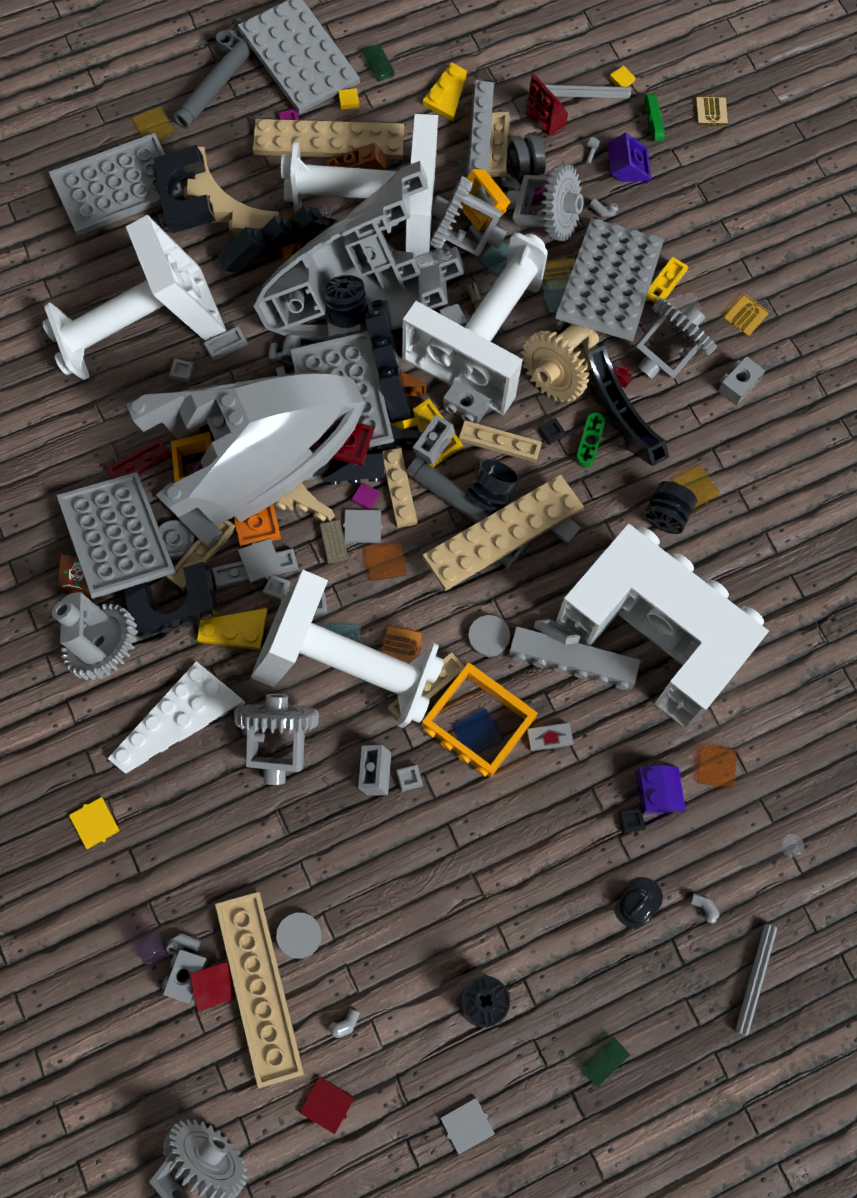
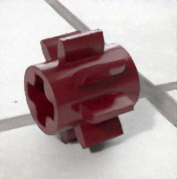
M623 364L620 368L615 366L613 370L621 387L626 389L633 377L629 374L631 369Z

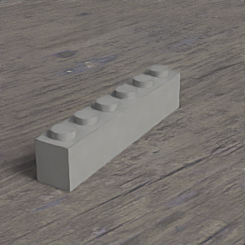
M475 81L471 105L467 176L472 169H485L488 173L493 82Z
M516 627L509 656L513 657L515 661L533 662V665L537 667H551L556 672L573 673L575 677L581 679L588 677L595 679V682L606 685L610 683L616 685V688L621 690L633 688L640 664L639 659L580 643L564 645L546 634L521 627Z

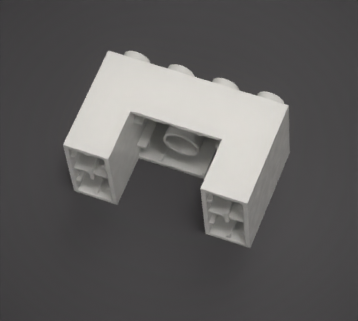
M628 524L564 598L556 622L579 634L580 639L578 643L592 646L617 615H619L682 664V668L669 682L655 702V705L689 731L767 635L769 630L762 626L764 619L757 611L747 606L740 609L727 599L729 593L720 583L714 580L705 582L693 573L694 566L686 557L678 553H674L671 556L658 546L660 541L652 531L645 527H640L637 530Z

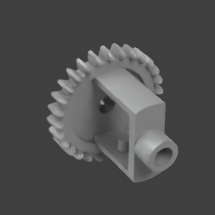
M557 165L555 168H552L549 176L524 175L520 191L510 190L506 195L510 200L507 209L515 210L513 214L514 222L518 226L545 228V232H548L547 235L553 240L565 241L568 240V237L571 238V233H574V228H577L578 214L583 209V196L580 194L582 186H579L581 180L578 179L579 174L576 173V169H573L574 166ZM535 188H546L548 192H544L542 195L547 198L541 201L546 207L538 211L537 215H528Z
M462 176L449 200L437 195L431 207V214L439 218V221L433 231L429 245L440 249L444 245V241L447 240L478 257L486 243L498 249L507 232L496 226L502 210L469 194L472 182ZM461 202L491 217L478 243L466 238V232L463 230H459L458 233L452 231L453 228L450 224L451 222L456 223L454 216L460 215L457 210L458 208H463L460 205Z
M659 298L653 305V310L658 313V319L635 344V347L646 355L637 367L651 379L661 369L674 379L698 350H702V353L705 355H710L717 348V345L698 327L706 317L692 305L682 314L669 302ZM666 318H668L667 324L673 323L672 328H679L677 333L682 331L684 333L683 338L687 336L690 338L689 343L695 342L689 352L684 347L680 349L678 354L683 359L673 370L643 345Z
M76 592L62 598V601L58 602L52 610L53 618L61 623L60 643L66 647L61 648L63 653L61 656L62 660H64V665L78 678L95 680L97 676L102 679L104 672L109 676L111 668L117 671V664L125 663L123 657H130L127 651L133 650L134 646L131 643L137 641L134 637L138 633L135 629L137 624L134 622L135 619L121 606H115L110 603L109 606L102 604L101 608L92 603L81 592Z
M268 694L266 695V703L247 704L246 706L237 707L234 711V722L238 727L242 729L246 727L247 729L246 767L264 769L263 782L269 785L284 784L286 782V771L299 772L303 770L305 731L307 729L311 730L318 725L319 712L305 705H291V703H288V695ZM259 727H261L263 733L266 731V728H270L272 734L276 728L279 729L281 734L284 728L288 729L289 733L294 728L293 760L258 756V742H264L265 735L259 733Z
M186 1119L184 1123L179 1121L178 1124H174L166 1135L163 1143V1154L167 1155L165 1162L149 1182L162 1198H189L171 1176V1172L174 1169H178L175 1178L184 1177L182 1186L190 1182V1192L198 1188V1197L205 1193L202 1198H234L247 1183L246 1178L248 1174L245 1173L247 1167L243 1165L245 1160L238 1157L241 1152L233 1150L235 1144H228L227 1136L222 1137L219 1130L215 1133L211 1125L206 1128L204 1122L198 1124L194 1119L192 1122Z

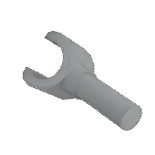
M591 137L587 144V147L591 149L586 161L587 164L591 163L595 151L599 149L600 141L594 137Z

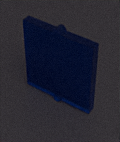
M486 709L453 726L460 738V742L475 754L503 740L496 727L497 723L493 722Z

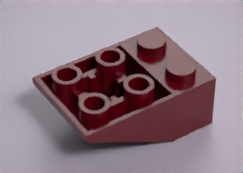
M532 73L526 112L538 124L539 128L550 136L566 126L568 112L554 94Z

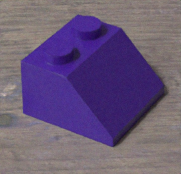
M626 132L608 142L610 173L613 177L622 182L651 180L648 148Z
M665 765L640 767L636 771L640 806L643 815L686 811L678 767Z

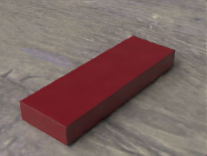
M158 439L106 469L112 479L135 472L139 475L171 458L161 439Z

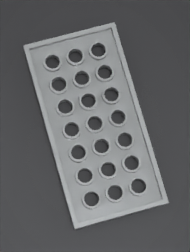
M591 218L555 319L633 341L664 239Z

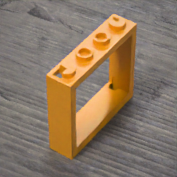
M468 662L422 721V728H424L423 731L429 737H436L440 740L441 746L446 750L451 751L452 749L458 754L457 757L465 764L471 763L475 766V771L478 774L481 773L483 776L486 777L487 775L491 778L534 722L538 712ZM466 677L524 719V722L491 765L432 722Z

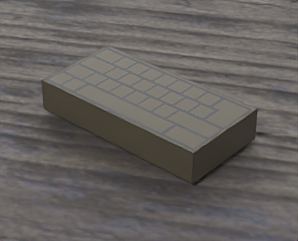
M340 520L320 523L328 564L348 560Z

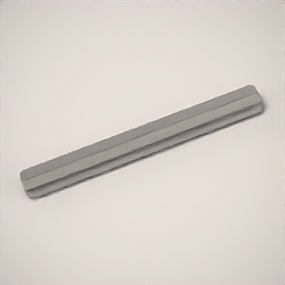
M544 84L554 96L628 99L631 95L630 87Z
M771 924L764 925L735 1029L738 1034L747 1036L750 1031L777 932V927Z

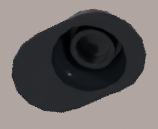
M640 879L626 890L616 906L617 917L622 924L630 928H638L645 925L653 917L663 902V894L659 885L650 879Z

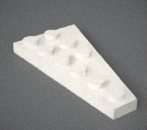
M196 661L108 759L126 774L148 761L152 756L167 750L174 743L182 741L209 725L210 722L218 717H222L235 707L243 705L245 701Z

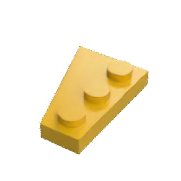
M451 63L423 99V106L454 122L467 77V70Z
M427 399L413 409L414 416L419 418L420 424L417 426L420 436L435 415L443 418L430 399ZM456 434L432 467L463 448V444Z
M264 608L213 617L211 620L201 621L197 641L200 643L261 650L268 609Z

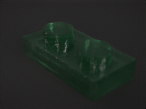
M380 44L363 50V55L377 82L395 76V71Z
M612 1037L580 1070L598 1088L630 1054L615 1037Z

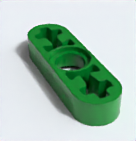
M656 93L645 94L644 106L652 141H663L664 126Z
M591 413L586 420L576 457L577 464L582 468L591 467L596 457L605 419L600 413ZM597 420L595 431L591 430L593 421ZM592 436L595 438L596 443L588 444L585 438ZM589 450L588 460L584 461L585 451Z

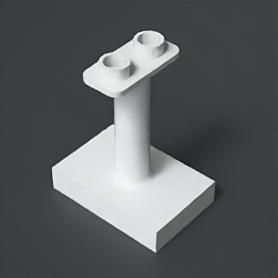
M415 114L411 164L420 161L428 178V189L409 196L410 218L406 221V252L414 253L416 259L419 260L429 257L432 221L431 207L433 205L438 115ZM293 142L292 155L282 154L281 178L285 179L284 201L293 202L294 213L301 208L302 199L306 195L367 199L398 172L305 165L301 161L299 142Z
M148 215L126 226L147 280L73 321L53 304L48 303L44 306L48 318L42 324L49 338L58 343L60 351L55 354V360L64 374L74 373L83 380L88 379L89 373L83 359L86 348L164 305L205 341L226 331L200 266Z
M514 233L511 236L505 269L465 327L415 301L403 318L402 359L449 386H452L454 381L458 380L490 398L489 408L504 416L516 398L523 359L497 346L491 340L524 291L528 289L532 292H538L541 288L548 254L544 242L534 234H526L524 236L520 233Z
M302 570L281 601L250 678L275 687L294 665L300 653L396 693L401 713L397 726L403 728L411 720L420 723L429 704V698L421 695L426 680L434 683L441 672L444 659L436 656L439 645L433 642L425 649L424 653L408 664L311 623L328 580Z

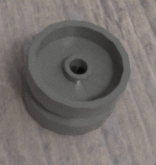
M537 132L528 133L524 139L521 136L510 137L508 140V154L515 178L521 180L524 175H529L530 173L535 176L544 174L546 158L539 134Z

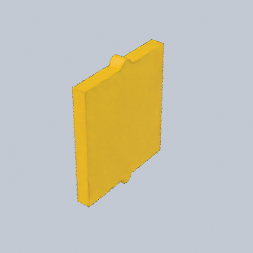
M102 797L88 805L84 804L83 808L69 815L86 849L101 841L105 842L106 838L120 831Z

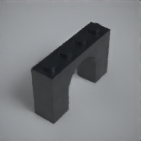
M194 145L153 158L155 166L152 169L158 181L155 185L161 197L158 201L164 213L162 216L164 226L168 227L173 234L216 221L213 204L207 194L184 201L173 198L174 189L181 180L206 172L204 158L198 146Z
M204 562L183 567L187 585V597L183 605L172 613L162 614L156 611L151 587L148 583L145 582L124 589L128 612L137 624L135 627L138 631L137 637L141 639L151 638L155 633L171 632L175 627H188L193 625V622L199 620L208 621L213 619V616L219 615L210 568Z

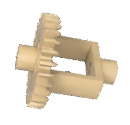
M575 324L568 327L557 338L556 332L551 334L550 331L535 333L525 342L526 344L523 345L524 350L521 352L524 355L521 359L526 362L523 367L529 370L526 374L532 376L530 381L536 382V388L541 387L542 394L546 391L548 398L553 395L554 401L558 399L561 402L565 400L567 402L574 401L583 394L589 382L587 378L589 372H584L588 367L584 351L595 346L599 342V337L595 330Z

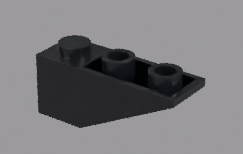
M383 450L368 451L363 466L344 462L323 475V481L328 482L329 485L340 484V481L347 480L348 483H359L360 479H368L369 482L381 481V478H385Z

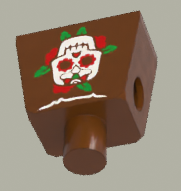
M61 554L58 587L61 592L68 595L81 592L86 597H91L78 557Z

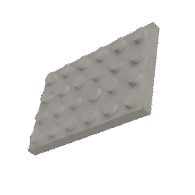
M288 0L238 24L239 32L298 114L339 94V90H346L360 83V77L303 0Z
M155 133L49 171L51 180L77 236L159 205L158 200L161 197L155 185L158 181L152 169L155 166L153 158L165 155V152ZM180 183L174 189V199L184 196Z
M369 331L290 349L295 374H333L354 379L365 402L358 423L375 427L370 447L394 442L383 392L379 383L376 361L372 352Z
M137 472L57 495L92 599L175 573Z

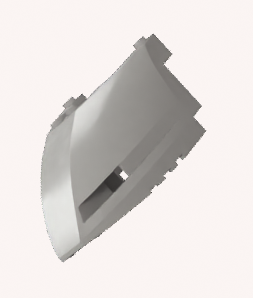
M420 161L402 167L369 198L303 246L264 283L254 303V308L267 330L284 336L296 335L304 340L328 341L341 338L329 339L328 325L301 324L312 319H327V305L323 288L329 280L341 275H353L363 280L368 305L375 300H388L392 330L403 327V318L415 301L430 309L448 304L446 280L464 274L463 262L457 247L417 261L412 252H391L382 233L385 229L390 233L391 227L398 225L403 220L409 219V196L428 189V178ZM366 321L361 323V333L369 331Z
M297 373L194 390L146 394L126 405L133 421L143 432L162 422L177 439L205 433L202 427L206 424L209 425L215 441L210 444L201 459L203 469L162 489V493L168 507L178 517L198 507L217 526L234 516L239 522L248 519L277 502L279 497L288 491L292 492L304 480L311 478L313 473L327 464L354 431L365 402L354 379L333 374ZM337 427L328 439L312 453L309 448L324 433Z

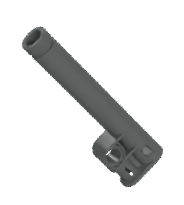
M234 18L229 29L217 33V50L223 58L174 113V120L182 128L187 129L252 54V48L238 30V24L244 22L240 18Z
M420 457L415 458L408 467V475L415 478L416 481L476 524L495 513L475 505L469 500L465 490L428 463H425ZM532 540L497 561L506 567L505 570L509 572L529 548Z

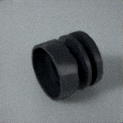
M341 275L329 280L324 285L323 294L330 323L341 328H350L365 321V313L368 312L369 308L363 280L353 275Z
M484 459L479 463L475 471V477L471 480L470 486L466 490V495L478 507L490 512H497L507 506L511 499L510 494L515 491L519 482V476L511 467L502 462Z
M662 481L658 484L652 496L653 500H650L643 514L644 518L656 529L669 534H680L689 520L688 516L694 510L698 501L697 497L691 490L681 484Z
M480 976L473 979L463 989L460 997V1009L463 1017L470 1024L478 1028H488L500 1023L506 1017L510 1008V995L506 986L500 980L491 976ZM489 996L491 1006L486 1005L482 1007L480 997Z

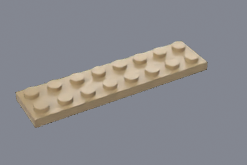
M256 119L253 153L254 155L270 156L292 155L293 142H299L300 156L336 157L375 142L385 153L386 159L403 160L404 124Z
M559 475L423 554L422 558L443 589L447 591L583 510L584 506L562 475Z
M260 892L215 904L258 1088L304 1075Z

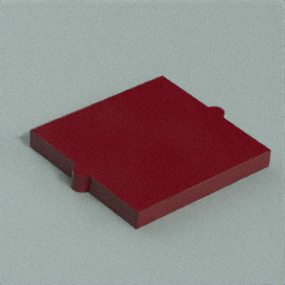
M227 961L189 973L192 988L190 994L193 995L197 1012L235 999L231 983L233 979L230 978Z
M319 1077L311 1093H307L308 1098L300 1114L335 1134L342 1120L347 1118L346 1113L355 1098Z

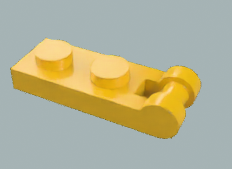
M672 257L651 284L646 301L650 300L656 303L659 298L665 300L687 272L689 266ZM655 291L660 293L659 297L654 294Z

